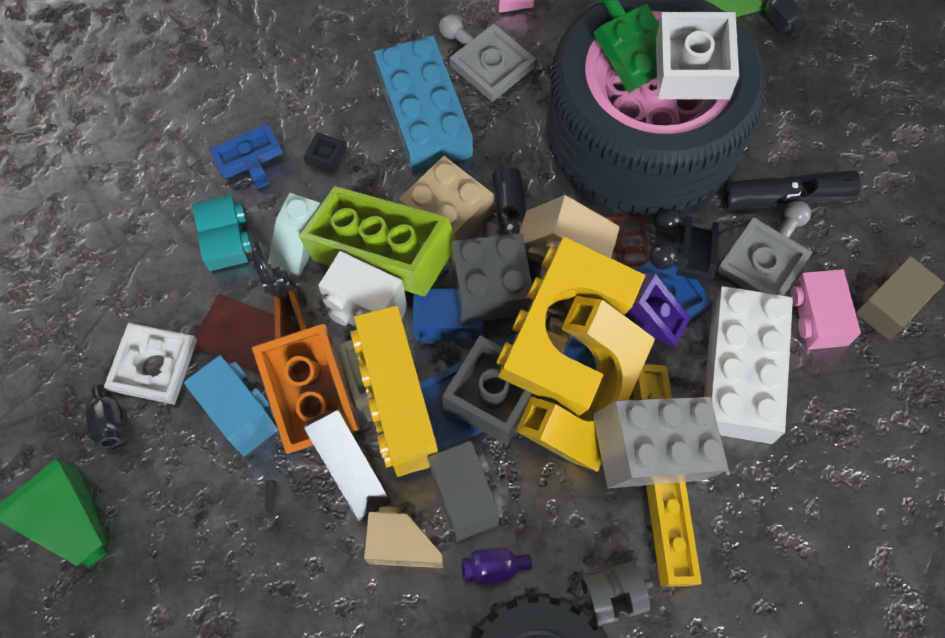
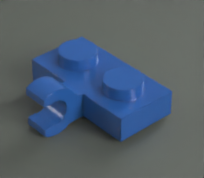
M268 123L209 149L223 179L248 169L257 189L269 185L261 163L283 154Z

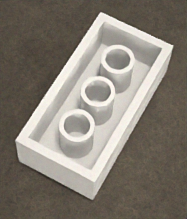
M722 286L712 304L704 397H711L720 435L773 444L785 433L793 297Z

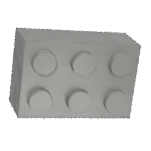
M711 397L614 401L593 414L607 488L702 481L729 470Z

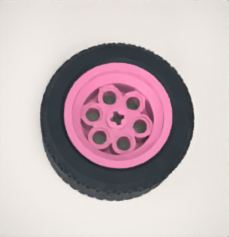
M618 0L625 13L648 4L658 23L660 22L662 12H725L706 0ZM598 2L577 17L571 26L568 27L554 55L546 115V133L554 160L573 186L582 191L584 195H588L590 199L593 198L594 201H599L600 204H605L606 207H612L614 210L619 209L621 212L623 210L625 213L632 212V214L638 213L639 215H656L661 209L673 208L677 211H682L683 209L693 207L709 198L727 182L734 172L759 120L766 96V74L760 52L751 36L736 21L739 78L730 100L658 99L657 78L628 93L593 34L600 26L613 20L603 2Z

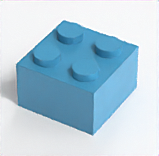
M219 355L183 382L223 435L243 457L278 431V428L272 421L274 415L269 406L270 404L260 391L253 386L235 361L228 365L223 357Z

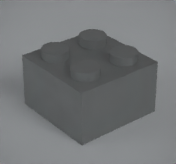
M522 233L452 241L450 262L460 323L517 317L521 309L528 312L533 301L527 297L532 281Z
M480 335L442 396L443 409L508 445L530 397L535 398L536 395L498 377L502 365L496 362L503 347Z
M468 441L427 457L432 479L456 543L497 528L499 515L503 514L501 508L504 505L497 486L489 487L487 480H489L487 472L489 467L483 451L478 450L475 452L472 442Z

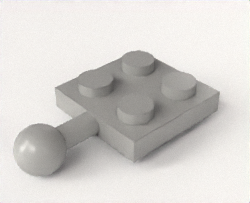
M448 14L440 21L439 30L441 34L447 39H457L464 45L463 48L450 57V66L491 102L536 67L537 59L495 24H492L476 38H473L463 29L462 20L458 16Z
M803 201L790 202L784 209V222L778 231L753 217L716 272L745 290L784 296L813 253L789 239L796 227H801L810 220V207Z

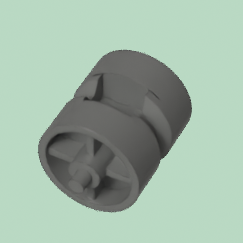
M634 561L612 567L611 573L608 575L600 570L581 576V586L584 595L583 599L577 601L579 609L586 607L589 610V613L593 615V622L598 627L618 621L621 613L629 618L650 611L647 588L653 587L651 579L644 581Z

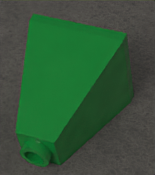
M55 459L0 503L1 523L76 566L85 564L87 568H90L107 553L103 548L108 544L80 470L74 462Z

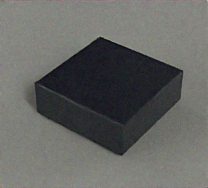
M317 132L303 156L304 162L334 173L347 149L346 142Z

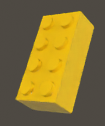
M398 305L354 316L357 330L350 331L359 359V369L369 398L368 404L373 422H375L377 433L384 432V434L378 435L377 439L386 468L393 466L397 477L430 468L427 457L438 453Z

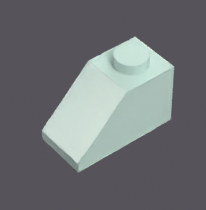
M289 193L275 220L268 264L272 263L277 267L281 266L283 271L287 270L291 275L301 276L310 254L300 240L299 235L321 206L320 202Z

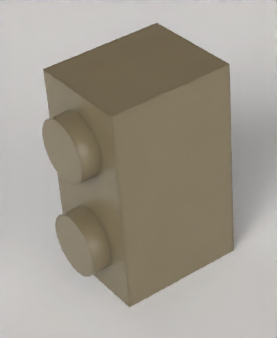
M910 256L901 266L896 262L891 265L881 276L886 281L881 287L874 283L860 298L865 304L856 314L886 339L890 340L916 315L945 282Z

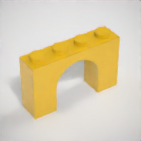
M563 237L557 248L552 245L550 246L541 265L547 268L543 279L535 278L527 297L533 300L528 312L521 309L512 327V330L518 332L513 344L505 343L496 363L502 365L498 375L499 378L581 416L590 408L604 374L563 355L554 347L545 327L547 309L560 300L581 296L601 299L619 313L625 315L632 308L645 275Z
M576 296L561 329L590 349L595 359L596 371L604 374L590 408L579 416L573 412L570 413L555 403L530 397L516 432L574 464L598 472L602 458L593 414L614 401L629 400L655 338L605 301Z

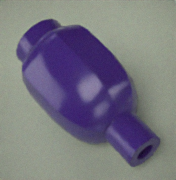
M505 548L476 550L469 557L461 559L464 582L472 581L477 586L504 583L511 580L517 571L531 570L532 559L530 554L515 556L510 550Z

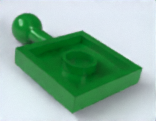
M595 0L603 2L613 20L600 26L593 34L627 92L631 93L656 79V35L659 23L648 4L625 13L618 0Z

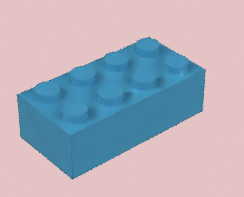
M434 35L373 51L377 76L412 174L429 170L443 156L453 163L472 158V133Z

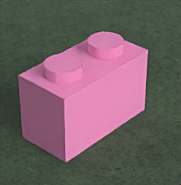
M844 269L802 273L791 288V297H793V305L797 306L800 317L798 330L801 338H805L807 350L849 346L861 332Z

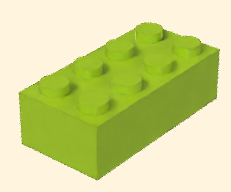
M337 186L333 187L299 235L313 261L331 266L341 251L401 279L405 291L423 297L427 295L451 256L452 241L457 240L448 217Z

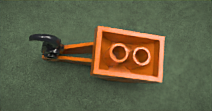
M253 241L251 252L262 288L265 293L270 292L274 296L275 340L254 346L252 350L286 454L313 446L311 439L304 429V423L337 406L340 408L352 431L359 430L353 395L342 360L327 326L321 324L312 328L308 327L291 274L287 270L283 271L281 266L277 267L272 263L267 264L261 249V243ZM289 297L301 330L293 334L286 299Z

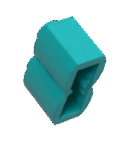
M232 194L192 203L198 231L199 247L203 262L208 270L214 271L249 262L247 252L251 251L252 243L248 231L243 232L242 223L247 222L243 204L236 203Z

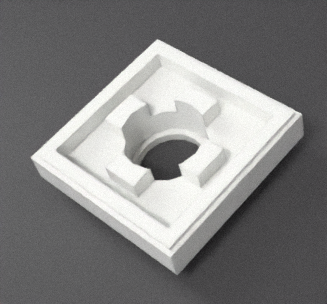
M128 323L104 388L111 392L175 405L197 339L193 335ZM155 355L164 357V364L158 376L144 375L143 365L147 359Z

